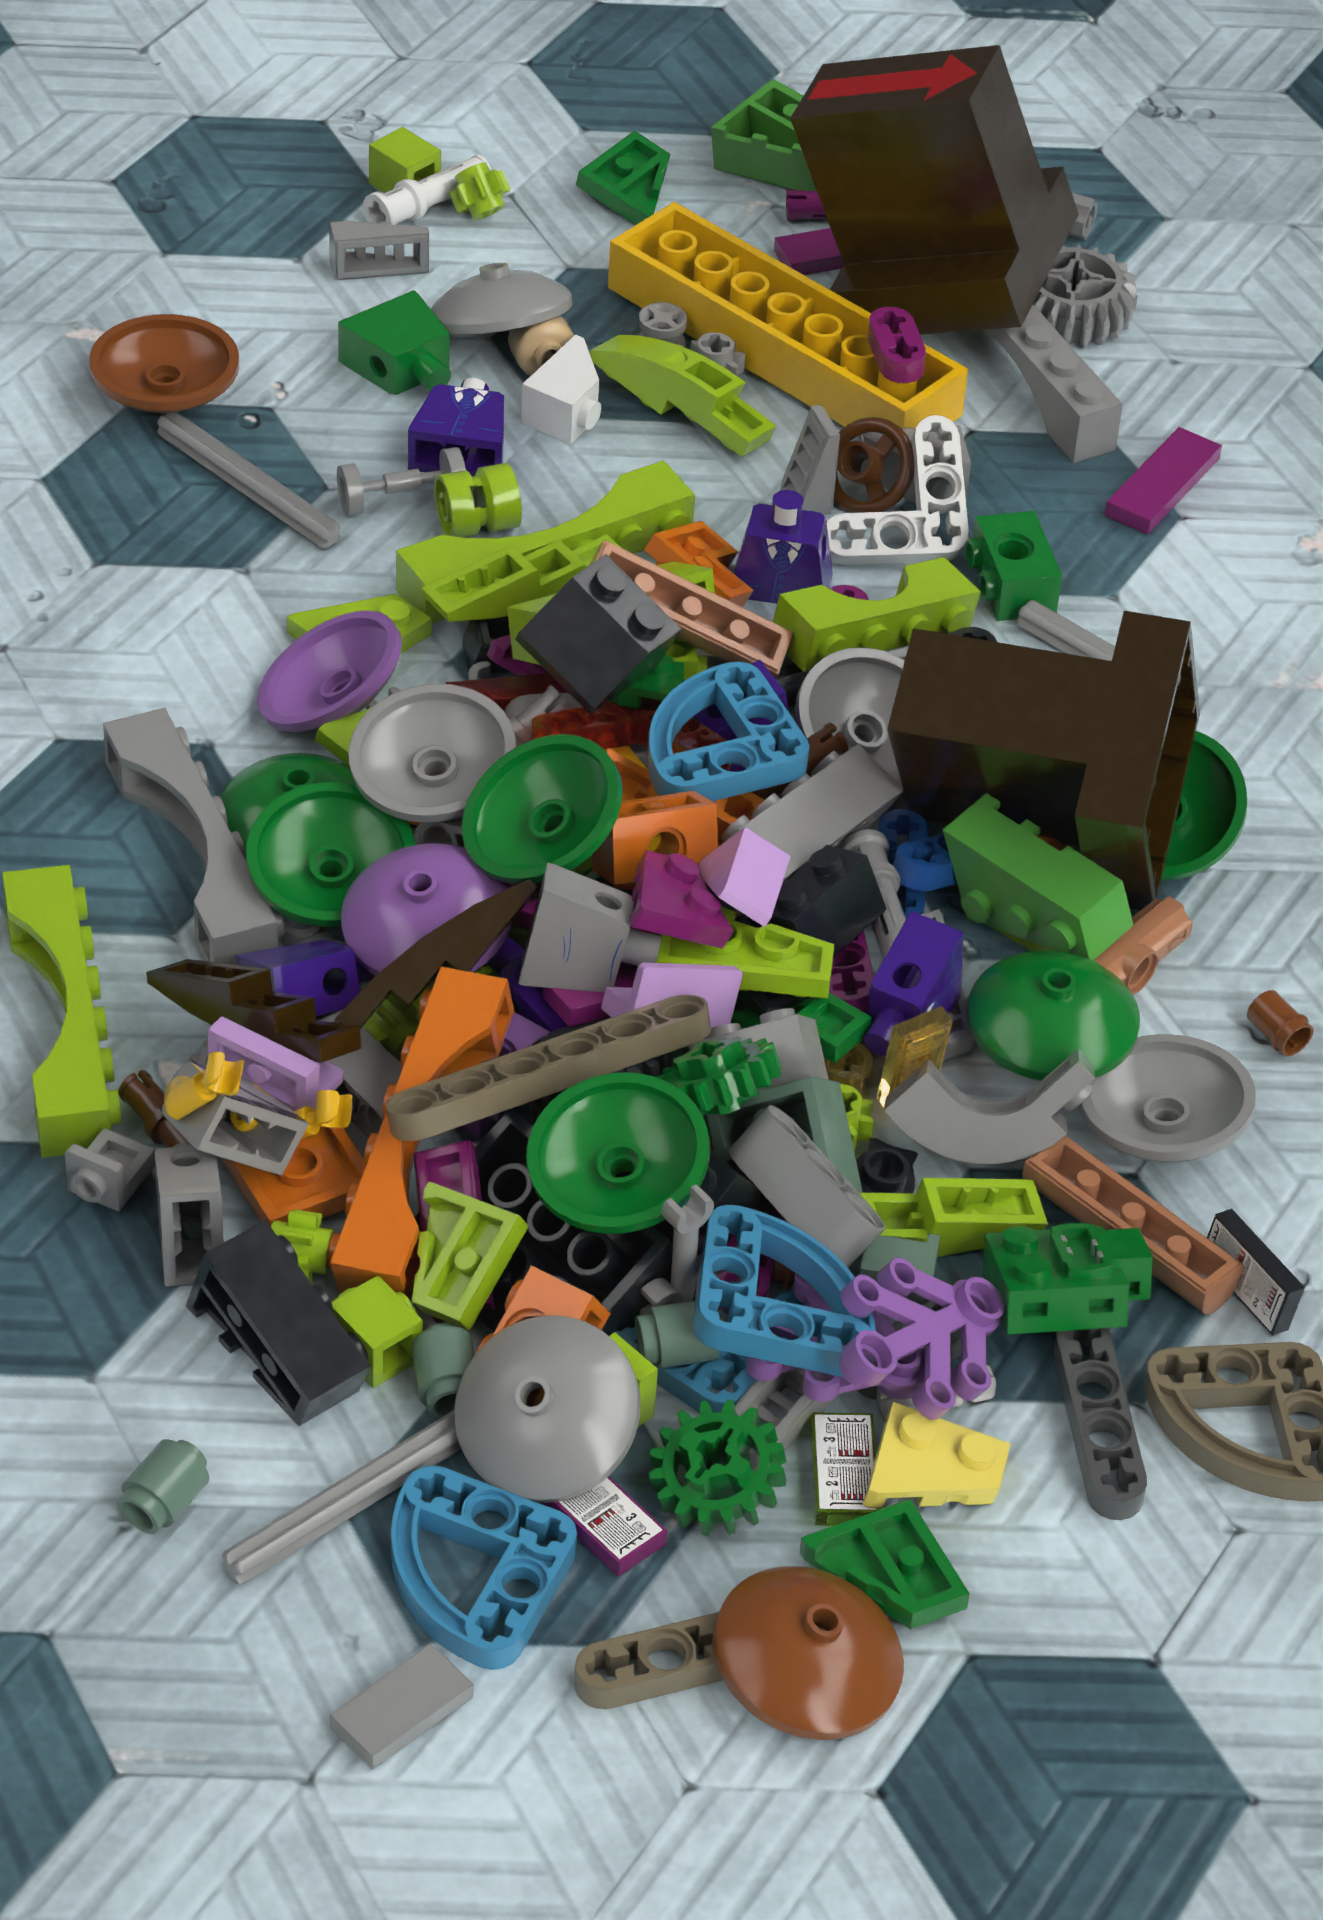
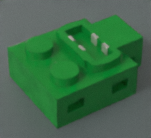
M1067 1223L1045 1230L1011 1227L1004 1232L984 1233L983 1277L998 1289L1003 1298L1005 1309L1001 1316V1321L1007 1335L1127 1327L1128 1301L1151 1299L1153 1256L1139 1228L1104 1230L1102 1226H1095L1094 1224Z

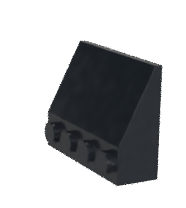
M509 1109L475 1147L481 1196L483 1202L519 1215L529 1227L493 1289L495 1311H482L477 1318L495 1332L506 1312L505 1302L511 1288L517 1281L524 1280L532 1265L593 1295L611 1313L601 1330L608 1336L627 1327L634 1328L635 1317L640 1315V1309L651 1304L641 1294V1289L647 1283L658 1278H664L669 1283L671 1282L673 1242L655 1226L634 1232L607 1234L583 1230L556 1217L541 1202L530 1180L526 1154L528 1139L533 1126L514 1110ZM418 1212L414 1218L421 1232L420 1215Z

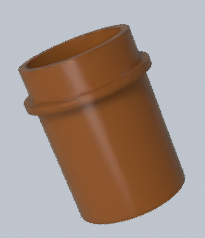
M1268 990L1260 994L1248 1008V1020L1271 1042L1274 1050L1280 1051L1285 1056H1292L1306 1047L1313 1036L1314 1029L1309 1024L1308 1018L1303 1014H1299L1275 990Z

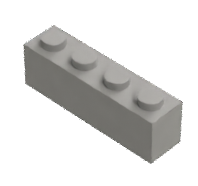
M858 743L842 756H839L835 751L828 754L811 772L812 777L805 773L800 779L791 782L782 792L783 798L781 799L775 793L770 795L752 813V820L742 815L725 830L720 839L726 842L746 827L787 853L791 857L783 882H785L807 863L811 855L826 845L840 848L842 842L849 835L860 830H866L874 825L900 796L903 789Z

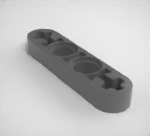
M1108 1328L1056 1331L1053 1357L1087 1499L1092 1509L1103 1517L1112 1520L1131 1518L1140 1511L1143 1505L1147 1487V1475L1111 1333ZM1076 1339L1083 1340L1085 1347L1091 1348L1089 1360L1081 1362L1082 1351L1080 1343ZM1088 1382L1097 1383L1106 1388L1109 1395L1102 1399H1090L1083 1396L1077 1387ZM1095 1431H1109L1118 1436L1122 1443L1111 1448L1101 1447L1092 1442L1089 1435ZM1118 1469L1116 1477L1119 1488L1127 1493H1116L1115 1487L1108 1484L1110 1470Z

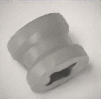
M656 302L641 309L639 313V328L642 332H640L639 336L661 339L683 347L686 346L685 336L682 333H684L687 327V315L681 307L667 302Z

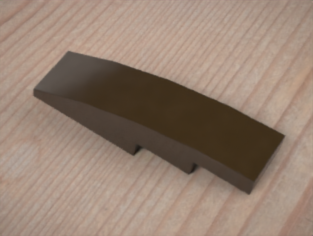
M528 879L474 904L423 936L379 972L334 1019V1022L358 1025L361 1030L385 1000H388L405 1014L436 977L441 966L470 972L529 902L537 886Z
M186 959L146 972L149 985L188 1013L210 1025H213L223 1016L319 1063L362 1049L360 1026L317 1020L314 997L272 992L270 969Z

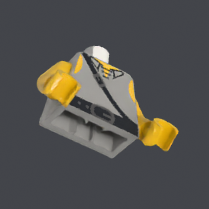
M211 1052L208 1056L207 1065L191 1060L176 1071L166 1087L164 1104L162 1106V1114L195 1149L282 1176L300 1140L317 1134L320 1127L346 1128L349 1126L351 1121L352 1095H339L338 1091L320 1090L317 1091L316 1111L310 1106L292 1111L254 1082L242 1077L244 1060L236 1062L224 1061L225 1053Z

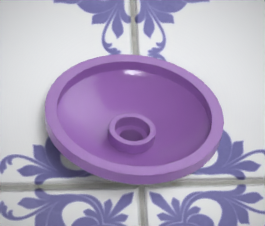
M356 611L343 614L314 627L288 646L266 672L257 695L259 711L271 726L289 732L316 731L324 723L360 712L374 700L396 669L402 648L400 631L387 615L377 611Z
M427 843L405 847L373 862L352 883L345 896L341 912L344 939L347 946L353 949L356 961L376 976L423 936L474 904L509 889L507 883L496 880L483 872L470 857L466 848L441 843ZM511 923L470 972L479 969L497 953L507 938ZM436 977L431 981V983L428 986L434 985Z

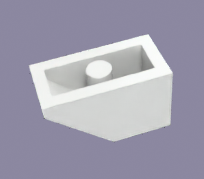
M574 335L522 384L521 423L568 444H572L586 430L592 429L601 413V403L598 402L599 378L583 337Z

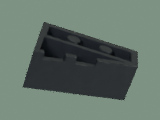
M266 1220L204 1254L186 1307L196 1318L207 1312L225 1331L219 1335V1342L229 1353L239 1348L246 1353L258 1366V1369L253 1371V1378L298 1426L360 1391L371 1367L368 1363V1354L363 1343L354 1333H347L333 1314V1306L325 1290L316 1283L311 1284L298 1266V1257L291 1243L284 1236H277Z

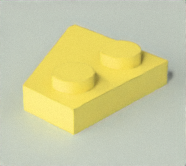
M893 1402L885 1420L862 1505L869 1508H882L886 1498L916 1497L918 1507L942 1506L947 1502H959L963 1505L993 1504L1001 1486L1011 1443L941 1418L937 1420L928 1419L918 1410Z

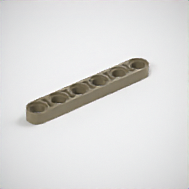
M688 994L669 997L401 1091L390 1097L385 1105L390 1132L393 1137L403 1141L426 1139L565 1090L586 1079L610 1074L705 1039L711 1032L708 1003L704 998L697 995Z

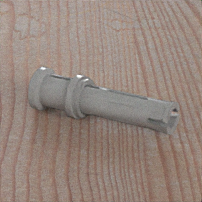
M866 829L849 835L842 842L840 848L854 852L860 848L861 854L867 855L887 908L871 923L884 960L906 921V917L897 895L900 886V875L887 858L889 843L883 833L877 830Z

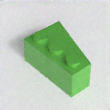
M772 79L711 127L714 169L793 190L817 191L790 120L803 95Z
M986 793L943 829L961 895V905L967 918L1055 951L1077 954L1092 961L1134 926L1124 884L1121 879L1068 845L1059 851L1037 837L1040 834V827L1028 819L1020 825L997 811L1000 808V801Z

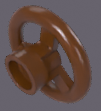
M868 417L853 421L839 431L837 470L844 478L866 486L869 501H858L848 496L839 483L836 471L834 503L847 513L886 512L904 497L913 480L914 455L911 441L898 425L889 420ZM868 432L883 434L874 447L862 441H852L857 436ZM897 447L900 456L899 474L892 488L885 493L880 477L884 470L883 462L893 449ZM868 458L866 469L861 471L862 463Z

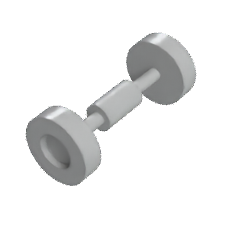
M458 447L441 449L439 455L440 470L420 473L419 469L386 473L382 475L381 480L369 482L361 481L360 473L355 463L339 465L337 467V486L342 509L346 516L362 514L364 512V492L384 489L386 494L421 489L422 483L435 481L436 475L466 470L462 453Z

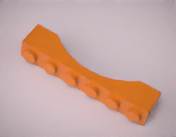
M441 966L433 988H425L419 1005L420 1023L415 1036L408 1035L402 1048V1071L397 1084L391 1083L384 1096V1119L379 1133L372 1132L367 1140L364 1153L365 1170L360 1183L353 1182L348 1191L345 1205L347 1218L342 1232H335L329 1242L327 1267L333 1271L339 1294L348 1288L358 1287L379 1275L395 1293L402 1292L411 1300L415 1274L420 1268V1258L417 1254L420 1231L410 1209V1175L414 1163L413 1153L417 1151L421 1140L403 1141L393 1137L390 1132L385 1105L390 1097L401 1091L498 1058L514 1014L508 979Z

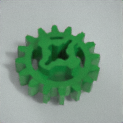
M736 1036L728 1040L714 1041L710 1039L693 1045L694 1049L683 1056L674 1058L673 1063L675 1066L664 1068L662 1070L663 1075L656 1077L673 1084L687 1094L696 1104L702 1116L708 1114H720L722 1116L739 1110L741 1104L753 1097L759 1096L758 1088L769 1087L772 1084L771 1079L781 1076L780 1070L782 1067L773 1042L768 1043L765 1038L752 1042L751 1038L742 1041L741 1037Z
M706 1400L700 1403V1416L693 1419L683 1410L677 1412L681 1427L676 1431L671 1428L661 1427L659 1435L665 1448L657 1447L650 1449L649 1456L655 1469L649 1472V1478L653 1491L659 1492L657 1497L661 1509L664 1513L675 1510L674 1513L678 1526L685 1528L694 1519H698L702 1535L709 1536L715 1523H723L725 1530L731 1535L735 1534L736 1519L744 1517L749 1523L756 1525L759 1523L756 1507L759 1504L769 1508H775L778 1504L772 1487L786 1486L787 1479L784 1468L781 1465L786 1463L787 1460L783 1444L776 1443L778 1438L775 1426L772 1422L760 1425L757 1409L750 1407L742 1416H738L733 1400H726L721 1412L713 1413L711 1406ZM751 1448L759 1456L757 1471L751 1469L749 1454ZM679 1464L684 1465L686 1469V1485L684 1487L677 1480Z

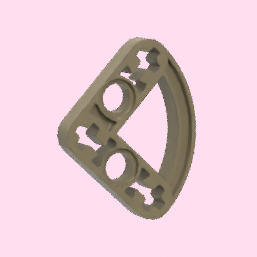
M1296 1342L1173 1347L1161 1349L1151 1356L1144 1380L1146 1399L1164 1433L1189 1459L1214 1476L1250 1492L1285 1500L1323 1501V1474H1318L1315 1466L1309 1465L1311 1451L1318 1450L1316 1459L1319 1469L1323 1473V1363L1318 1353L1311 1347ZM1223 1368H1236L1243 1371L1249 1380L1241 1384H1232L1220 1378L1217 1372ZM1289 1369H1293L1296 1376L1302 1377L1299 1390L1293 1391L1294 1380ZM1202 1372L1205 1373L1204 1383L1201 1382ZM1166 1374L1174 1375L1175 1380L1179 1383H1172L1170 1376ZM1269 1405L1283 1459L1263 1455L1238 1445L1210 1427L1193 1409ZM1297 1412H1306L1319 1419L1321 1425L1314 1429H1304L1296 1426L1289 1416Z

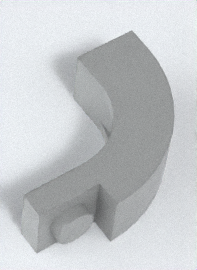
M1077 1048L1029 1092L1011 1100L990 1102L970 1097L957 1089L927 1059L885 1097L884 1112L913 1140L944 1157L973 1164L1014 1162L1044 1151L1067 1135V1120L1058 1111L1062 1107L1068 1112L1072 1111L1090 1095L1094 1088L1090 1084L1095 1079L1094 1065Z

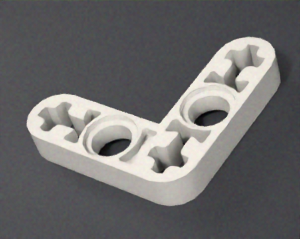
M938 415L926 417L919 422L913 434L911 444L914 455V485L917 511L842 513L834 515L827 521L831 562L839 565L919 563L945 557L950 561L960 555L968 539L969 529L960 435L958 428L951 420ZM930 432H937L938 439L945 441L940 450L939 463L931 464L934 458L932 442L925 441ZM935 477L944 478L952 485L953 495L948 499H936L928 493L926 482ZM947 512L948 514L945 519L947 534L956 535L948 546L942 545L940 537H932L936 534L940 525L939 514ZM889 526L899 527L907 535V545L899 549L887 547L881 541V530ZM866 528H872L870 535L871 549H866L867 539H855L863 538L867 530ZM838 530H846L847 537L855 539L852 540L849 549L841 548L840 541L831 540L836 537Z

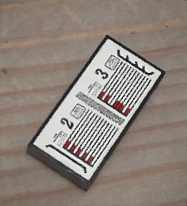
M1232 1208L1215 1214L1207 1238L1244 1265L1237 1287L1233 1293L1272 1336L1289 1330L1305 1287Z

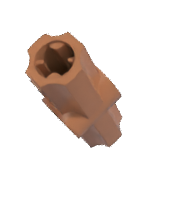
M1170 896L1163 900H1153L1133 916L1134 926L1093 960L1120 978L1133 995L1147 985L1157 968L1158 962L1191 935L1193 922L1188 918L1184 905Z

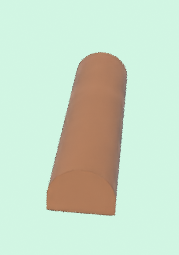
M606 540L601 543L590 564L607 554L682 629L676 638L727 663L744 662L752 664L761 660L774 678L778 676L793 635L792 631Z
M1064 1136L1054 1145L1033 1155L1024 1162L1022 1178L1034 1180L1039 1193L1080 1223L1102 1226L1104 1230L1139 1228L1153 1256L1152 1276L1205 1315L1217 1311L1234 1292L1244 1266L1241 1262L1067 1136Z

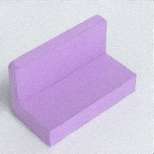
M643 962L637 968L633 988L606 987L601 1009L612 1018L669 997L690 994L700 996L707 1001L711 1028L730 1024L743 973L736 966Z
M223 1016L208 1029V1056L211 1052L225 1053L224 1061L236 1062L244 1060L242 1077L254 1082L292 1111L305 1106H310L316 1110L317 1091L335 1090L343 1082V1070L326 1061L319 1063L310 1060Z

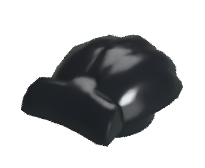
M870 1137L867 1151L856 1159L863 1193L913 1194L915 1188L913 1165L918 1153L895 1147L877 1138Z

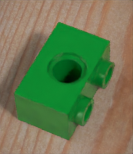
M1035 510L976 516L973 538H968L966 541V557L969 567L971 569L976 568L978 572L982 600L990 602L997 621L1018 619L1019 610L1030 600H1035L1057 613L1062 574Z

